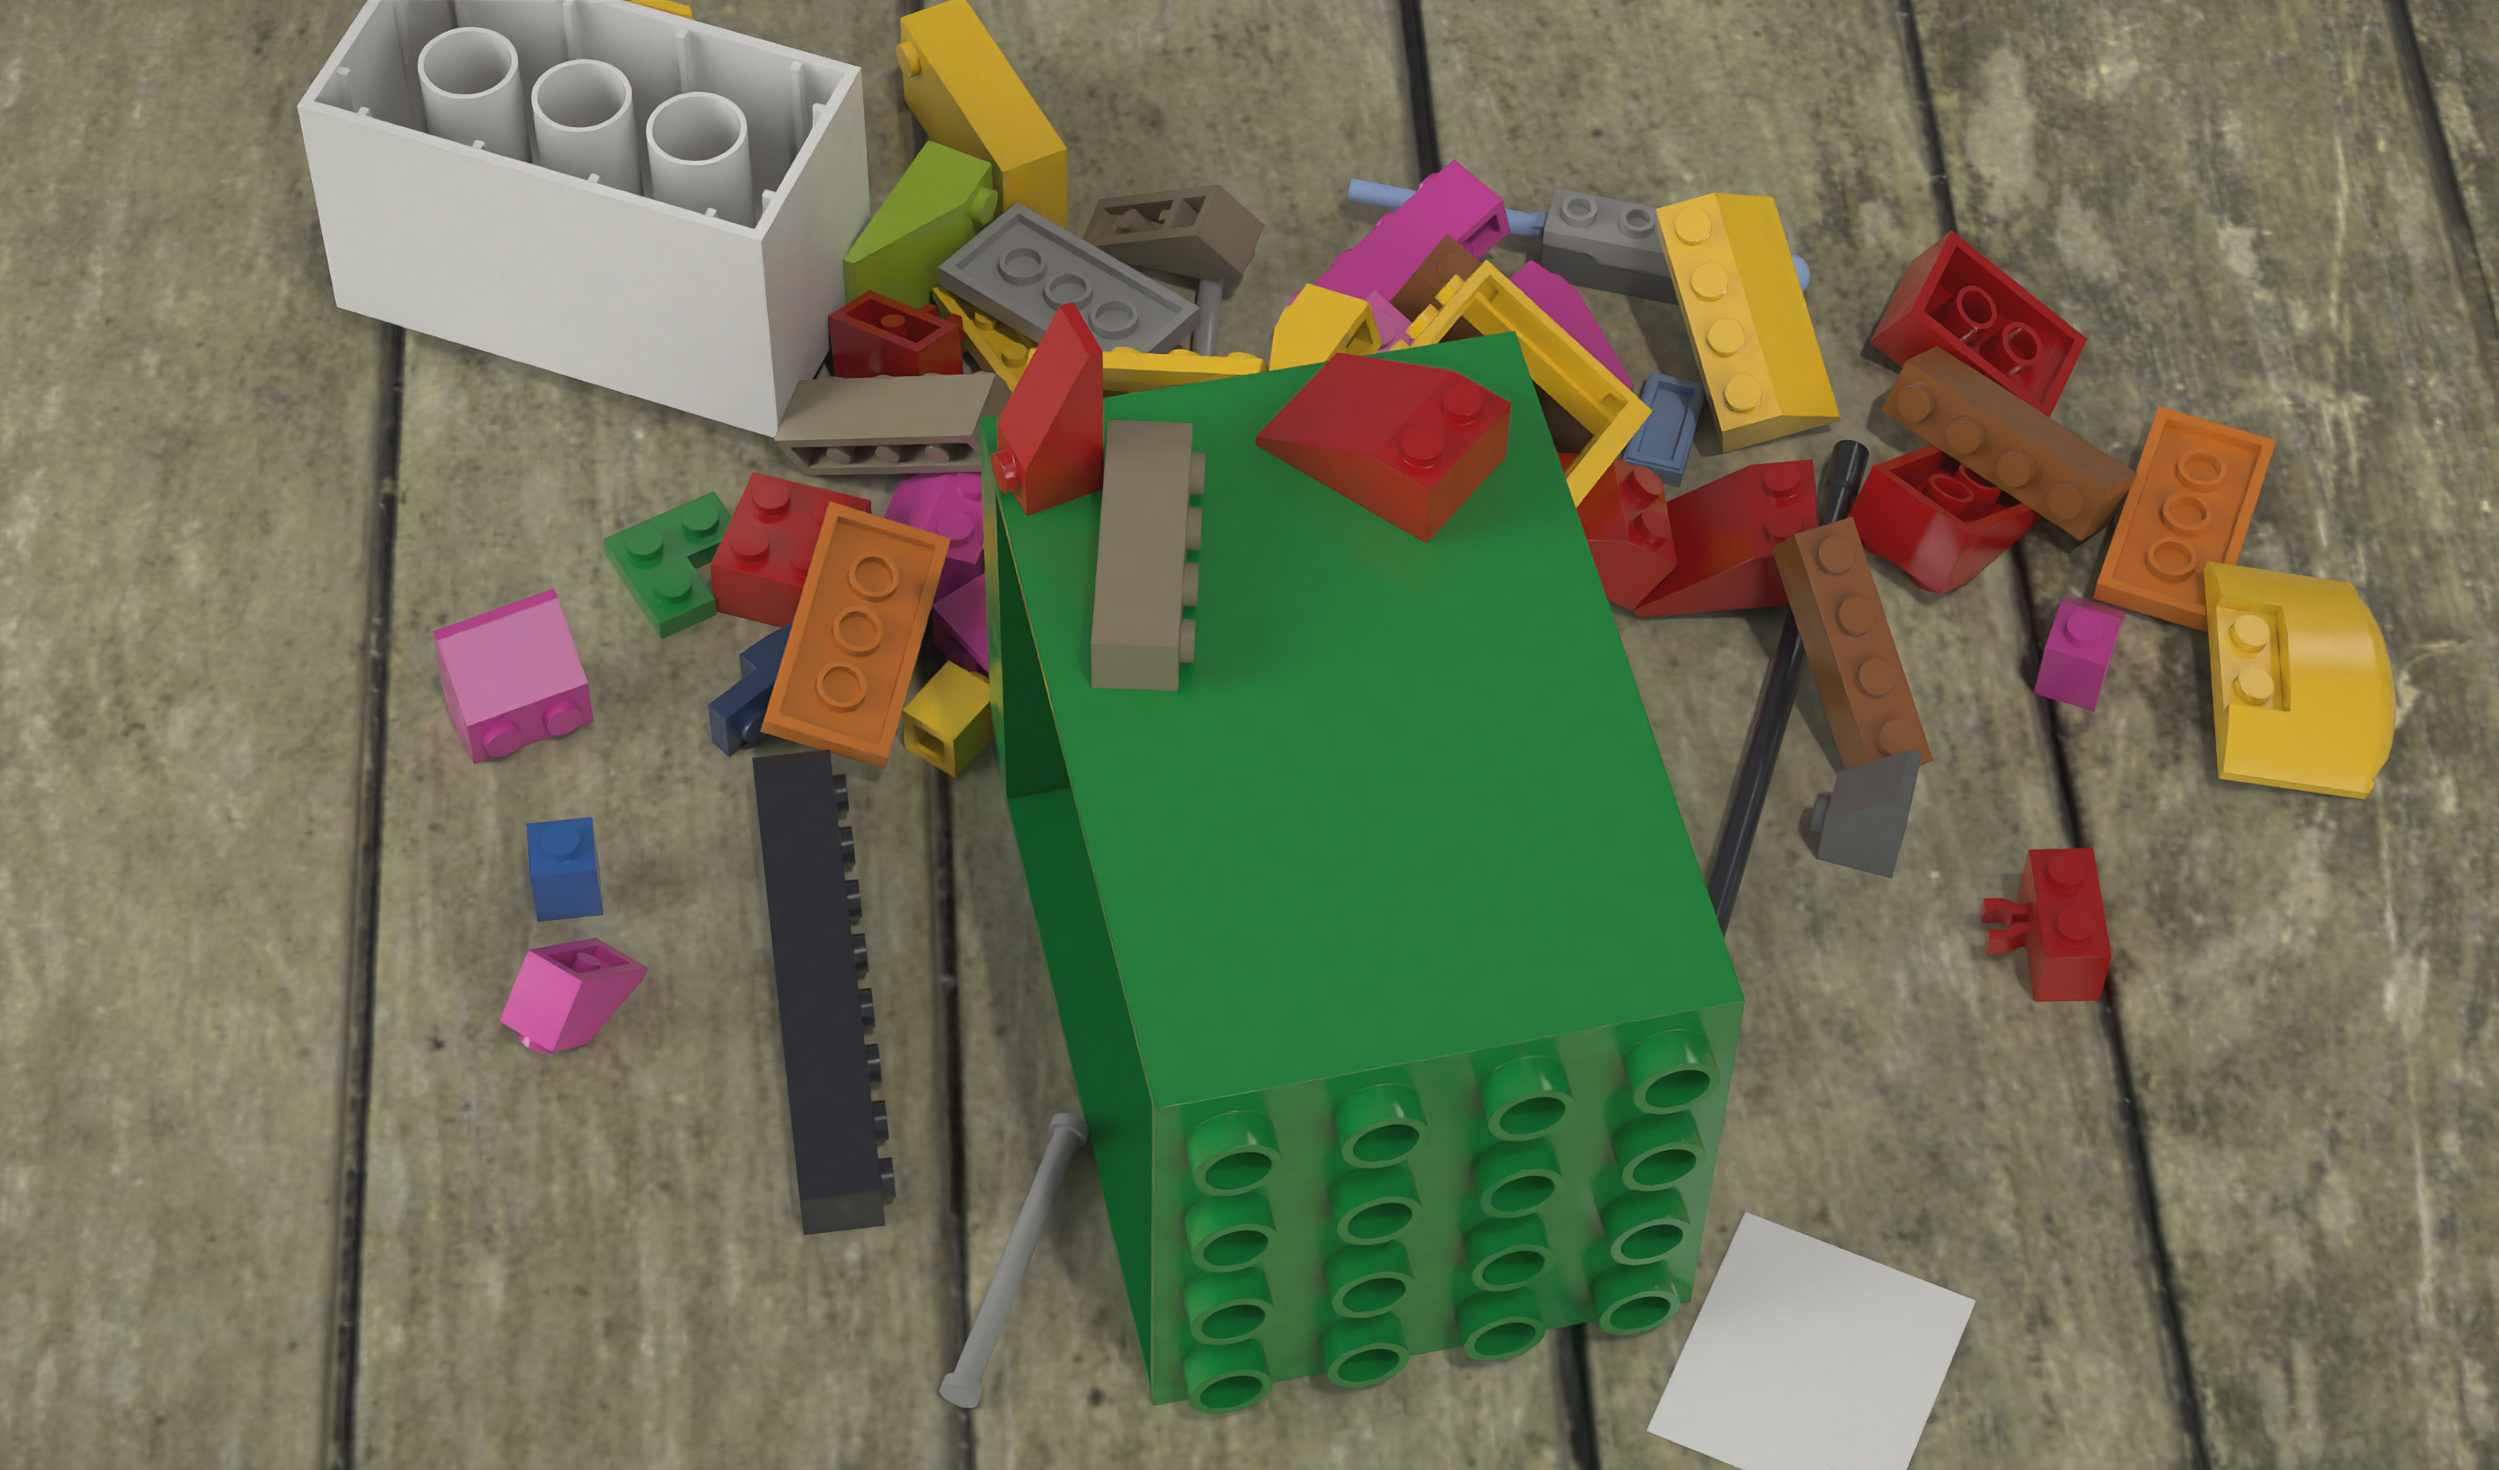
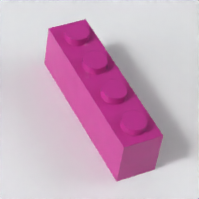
M1453 160L1439 173H1433L1424 179L1416 193L1396 211H1390L1383 215L1376 223L1373 231L1353 249H1347L1340 253L1331 264L1330 269L1312 285L1361 300H1365L1375 290L1390 303L1446 234L1477 260L1510 232L1504 201L1456 160ZM1303 288L1297 291L1291 297L1287 306L1291 305L1294 302V300L1297 298V296L1300 294Z

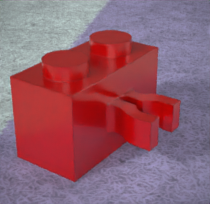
M868 290L828 315L835 377L850 379L875 378L878 375L906 377L924 376L928 373L941 375L964 374L960 340L964 338L962 316L953 313L946 319H941L938 317L937 306L928 303L920 309H916L871 290Z
M2094 848L2029 849L2017 893L2019 904L2003 898L1983 899L1980 911L1981 923H2001L2008 928L2004 930L1988 929L1985 940L1986 954H2006L2016 948L2026 947L2034 1002L2099 1001L2112 955Z

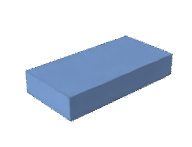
M1649 372L1641 401L1653 412L1627 443L1623 460L1634 466H1644L1650 469L1658 477L1662 478L1663 484L1680 487L1706 401V394L1702 383Z

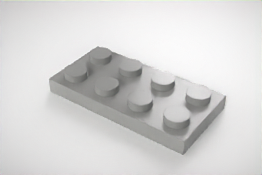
M1019 202L1011 206L938 267L939 285L1037 343H1040L1059 306L1074 302L1102 351H1111L1115 347H1130L1142 353L1167 354L1201 325L1200 307Z

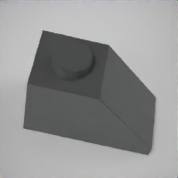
M1907 750L1838 772L1832 796L1819 794L1812 818L1810 831L1821 834L1817 854L1818 860L1888 878L1893 877L1907 826L1922 758L1921 752Z

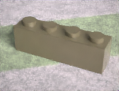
M985 371L962 375L928 373L924 376L906 377L878 375L875 378L844 379L841 377H828L822 380H799L773 441L806 476L981 472L979 418L1000 415L1010 399L1012 391L1008 388L1007 383L996 373Z
M1108 420L1091 638L1092 688L1178 691L1180 663H1194L1196 620L1183 619V606H1197L1199 563H1186L1187 549L1201 550L1203 508L1190 507V494L1204 495L1206 453L1192 452L1193 423Z

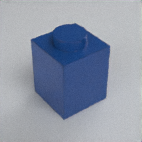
M592 817L527 823L529 872L537 921L603 915L600 866Z

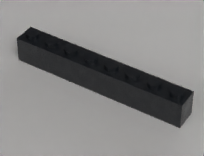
M830 749L753 757L803 1235L885 1226L883 1199L896 1198L892 1157L878 1159L877 1141L889 1140L885 1100L872 1101L870 1092L871 1084L882 1083L878 1043L865 1045L863 1033L864 1028L875 1027V1016L871 988L858 989L857 973L869 972L865 933L852 934L850 919L862 918L858 879L845 880L844 866L856 865L852 826L839 827L837 813L849 812L846 775H833Z

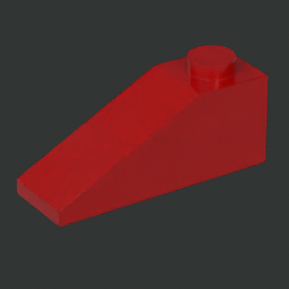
M1074 302L1059 306L997 421L998 452L991 454L992 470L1002 492L1006 494L1013 491L1026 516L1103 490V351Z

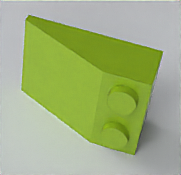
M928 140L844 257L843 269L846 304L868 290L916 309H920L928 303H934L932 288L940 286L938 267L994 221L998 193L993 190L992 163Z

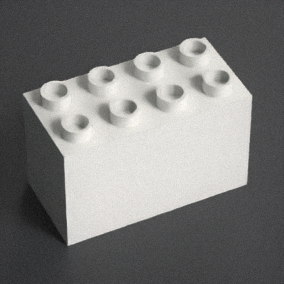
M367 0L297 105L336 305L339 308L773 438L776 436L798 381L813 380L831 347L828 315L846 305L843 259L871 221L861 67L625 0Z

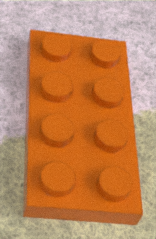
M2158 406L2136 469L2137 476L2129 489L2097 581L2093 599L2208 633L2204 567L2208 561L2237 565L2277 440Z
M829 501L760 732L820 750L830 749V753L885 768L951 538Z

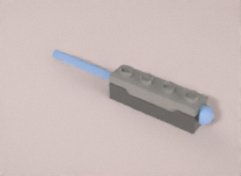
M1352 178L1348 192V201L1397 210L1416 191ZM1555 188L1549 213L1542 211L1526 213L1505 208L1510 227L1509 233L1543 239L1540 266L1551 273L1560 275L1570 285L1679 305L1658 236L1656 209L1658 207ZM1784 232L1786 240L1788 241L1789 232ZM1792 253L1791 256L1802 292H1804L1810 281V270L1802 257Z

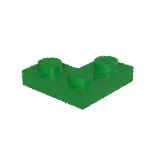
M714 491L603 539L605 555L661 639L717 615L716 600L695 570L712 562L732 519Z

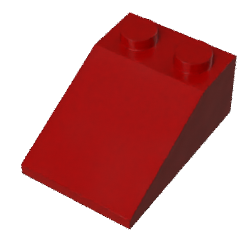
M1951 230L1911 261L1870 343L1902 368L1906 360L1939 346L2050 417L2085 346L2087 338Z
M1337 352L1256 436V446L1427 543L1506 458L1511 402L1454 370Z
M1929 445L1873 465L1847 517H1853L1865 550L1875 556L1888 558L1908 573V578L1913 584L1923 590L1936 592L1939 595L1969 583L2044 518L1934 445Z
M1557 453L1563 472L1568 469L1579 454ZM1616 457L1577 506L1576 510L1607 600L1633 611L1678 563L1662 478L1644 466H1634Z
M1813 459L1748 465L1666 502L1678 565L1635 608L1637 618L1790 605L1772 547L1794 534L1820 527Z

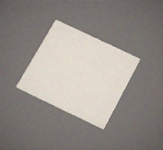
M1745 1212L1652 1417L1647 1432L1743 1470H1907L1976 1300Z

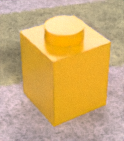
M948 661L902 710L905 749L956 778L992 739L989 679L978 672H968Z

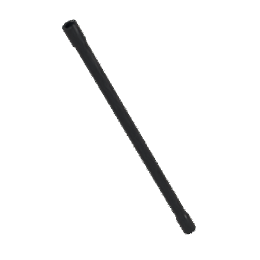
M1841 440L1833 448L1822 485L1823 496L1819 506V526L1847 519L1850 513L1852 503L1858 496L1869 459L1868 449L1860 442ZM1789 606L1706 884L1724 939L1807 659L1791 606Z

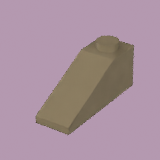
M1220 185L1100 199L1082 239L1123 263L1199 279L1243 275L1246 267L1254 257L1256 244L1265 225Z

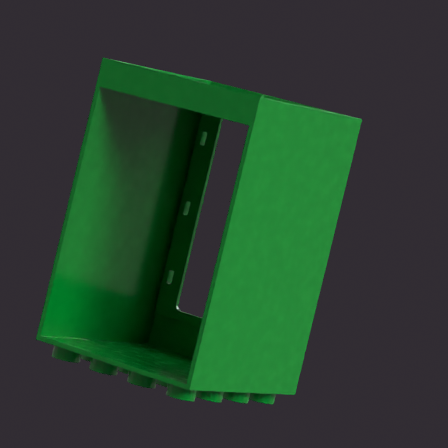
M1515 331L1363 355L1378 359L1454 370L1511 402L1506 458L1427 543L1256 446V436L1328 361L1103 398L1104 467L1108 420L1193 423L1192 452L1206 453L1204 495L1190 494V507L1203 508L1201 550L1187 549L1186 563H1199L1197 606H1183V619L1196 620L1194 663H1180L1178 691L1092 688L1091 638L1103 490L1026 516L1013 491L1006 494L1002 492L992 470L990 457L992 453L998 452L997 421L1000 415L979 418L992 748L1083 1120L1089 1125L1091 1130L1088 1140L1154 1406L1189 1399L1191 1406L1199 1412L1207 1414L1231 1413L1248 1408L1261 1401L1271 1391L1272 1385L1275 1382L1327 1373L1329 1380L1341 1387H1365L1383 1382L1397 1375L1406 1367L1410 1356L1461 1346L1464 1347L1466 1355L1472 1359L1499 1361L1518 1356L1530 1350L1542 1340L1546 1330L1596 1320L1599 1321L1600 1327L1607 1333L1614 1335L1638 1334L1666 1323L1678 1312L1680 1304L1691 1301L1745 998Z

